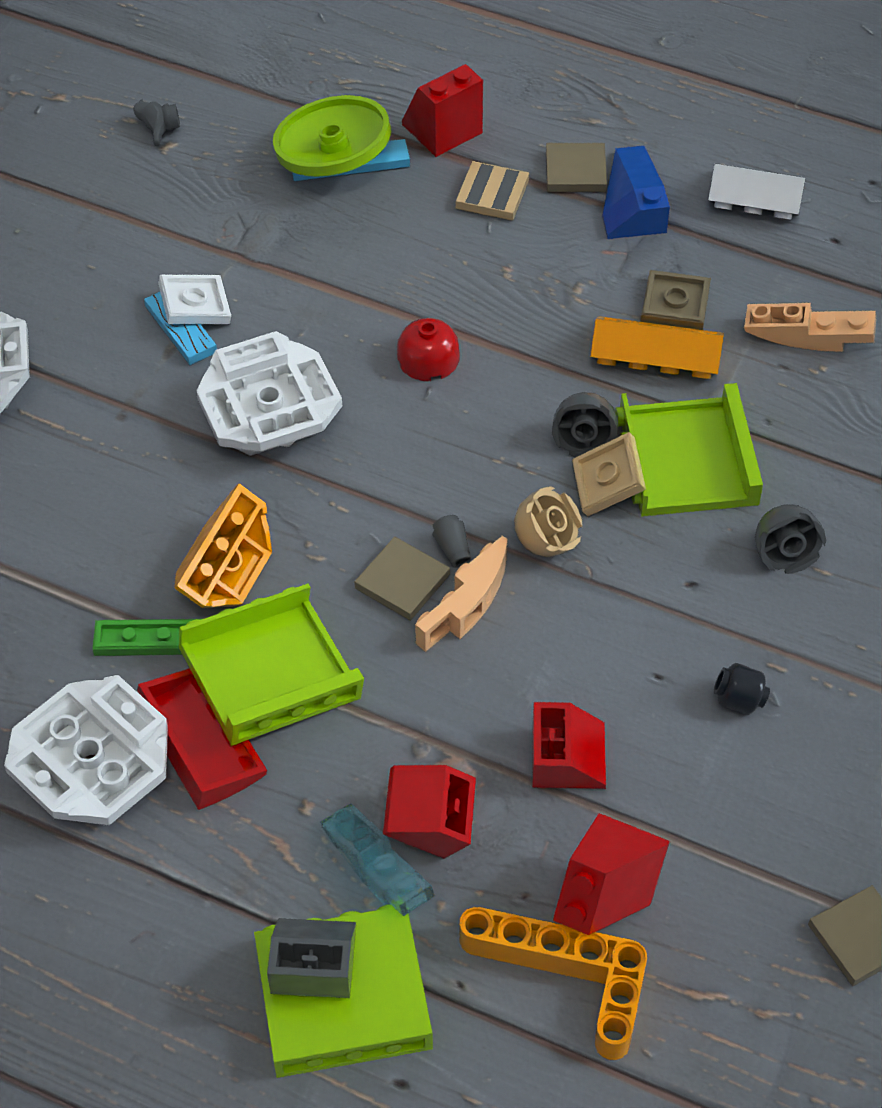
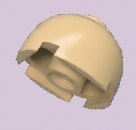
M553 487L541 488L530 494L519 505L514 518L515 531L523 546L531 553L544 557L566 553L572 550L581 539V537L577 538L578 528L582 527V519L577 506L567 494L562 493L559 495L557 492L551 491L555 489Z

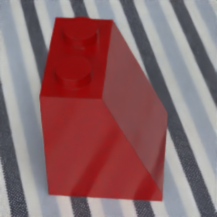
M464 64L418 87L402 119V125L435 157L482 134L483 79L468 65Z
M599 813L569 859L553 921L590 935L650 906L670 841Z

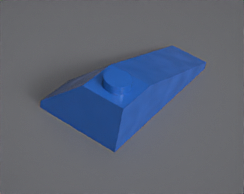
M645 146L616 148L602 214L607 239L667 233L670 210L664 185Z

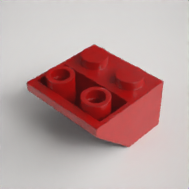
M533 702L532 788L606 789L605 722L572 703Z
M447 765L392 766L389 773L383 835L443 859L471 844L476 777Z

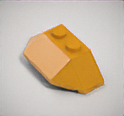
M240 483L237 484L206 522L176 572L174 588L201 608L242 605L272 554L270 531L265 515L267 514L266 503Z

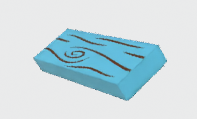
M160 292L144 299L145 307L189 365L213 355L215 350H217V345L201 324H168Z

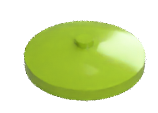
M353 95L332 96L308 103L289 114L275 130L273 146L279 163L287 170L304 176H331L351 171L374 159L387 145L391 136V125L385 108L372 99Z

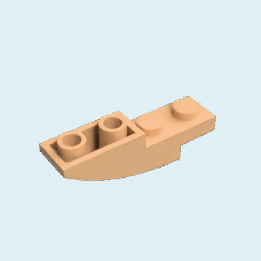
M811 303L748 304L744 329L745 332L759 338L790 347L843 352L844 343H874L876 311L812 312Z
M503 535L493 544L488 543L485 545L479 555L470 563L461 565L455 573V592H448L437 607L431 612L423 613L415 624L416 644L425 652L449 632H452L461 639L484 615L500 587L505 572L508 539Z

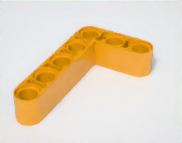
M472 907L462 913L459 925V942L462 949L471 955L605 984L596 1028L595 1047L597 1052L608 1060L621 1059L628 1053L647 962L646 950L639 942L598 932L587 935L565 925L482 907ZM472 928H481L485 932L480 935H474L468 931ZM509 936H518L522 939V941L518 943H511L507 941L506 938ZM547 944H555L559 946L561 949L557 951H548L544 948V946ZM586 952L595 953L598 956V958L594 960H588L584 958L582 954ZM624 960H630L634 962L637 966L634 968H626L623 967L620 964V962ZM622 995L627 997L630 1002L619 1004L612 998ZM609 1031H616L623 1038L611 1040L604 1034Z

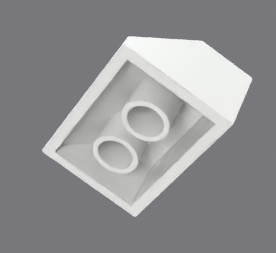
M715 164L708 200L715 201V208L732 210V205L734 204L745 206L744 212L762 215V209L774 211L773 217L791 220L792 214L799 215L805 178Z

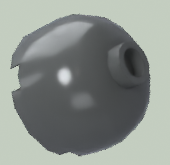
M580 392L569 396L561 402L554 414L552 435L556 445L559 448L562 446L569 451V455L576 458L617 437L618 419L614 407L604 397L596 393Z
M783 504L765 513L757 525L754 537L758 554L764 564L773 571H775L774 568L777 570L785 569V574H793L805 570L815 563L820 557L818 551L821 549L822 543L824 546L826 543L824 528L817 518L808 509L794 504Z

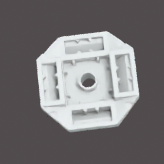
M277 331L215 350L210 366L197 389L198 401L219 446L235 448L250 456L279 446L290 447L295 441L324 431L342 407V397L319 352L303 344L290 341L287 336Z

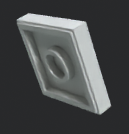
M159 275L158 284L168 324H230L231 313L220 275Z

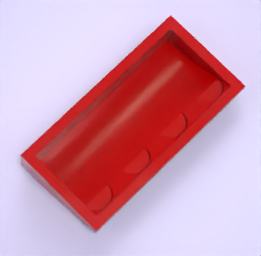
M190 668L138 684L137 692L167 720V757L198 810L240 792L267 774L265 765L249 740L231 746Z

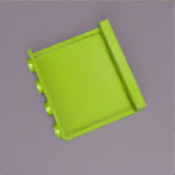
M737 383L724 384L722 397L629 406L626 393L621 394L620 407H615L618 427L622 426L623 429L620 436L630 432L635 437L646 490L632 496L633 504H639L641 517L757 506L760 504L763 482Z
M309 584L290 587L281 593L266 598H257L249 604L234 609H225L216 615L202 620H192L180 627L179 649L231 746L361 699L364 677L358 668L350 670L309 601L311 588Z
M384 905L375 911L364 913L349 911L341 914L339 917L324 919V921L356 922L350 998L270 994L267 970L271 936L276 925H270L262 931L254 932L277 1078L433 1049V1032L407 905ZM310 918V919H306V920H322V919H320V918Z

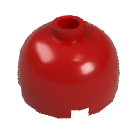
M421 318L412 321L404 328L397 343V359L400 362L401 370L411 378L421 381H431V377L441 375V379L449 376L456 370L460 361L458 337L453 329L442 320L435 318Z

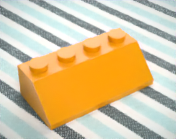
M599 316L595 320L590 357L597 358V364L616 366L617 360L629 362L628 368L647 370L648 365L661 366L660 372L679 374V370L683 369L691 370L693 377L711 379V373L718 374L724 333Z

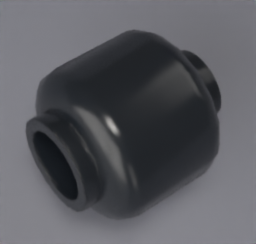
M734 663L729 668L723 667L714 686V694L718 695L720 705L749 715L757 707L763 708L770 694V688L765 686L766 679L764 673L745 665Z

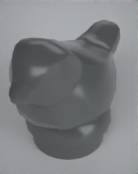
M141 99L134 105L135 116L143 121L154 134L153 142L155 146L160 145L161 137L167 130L174 131V128L180 127L176 104L168 105L167 103L161 106L157 102L147 103Z

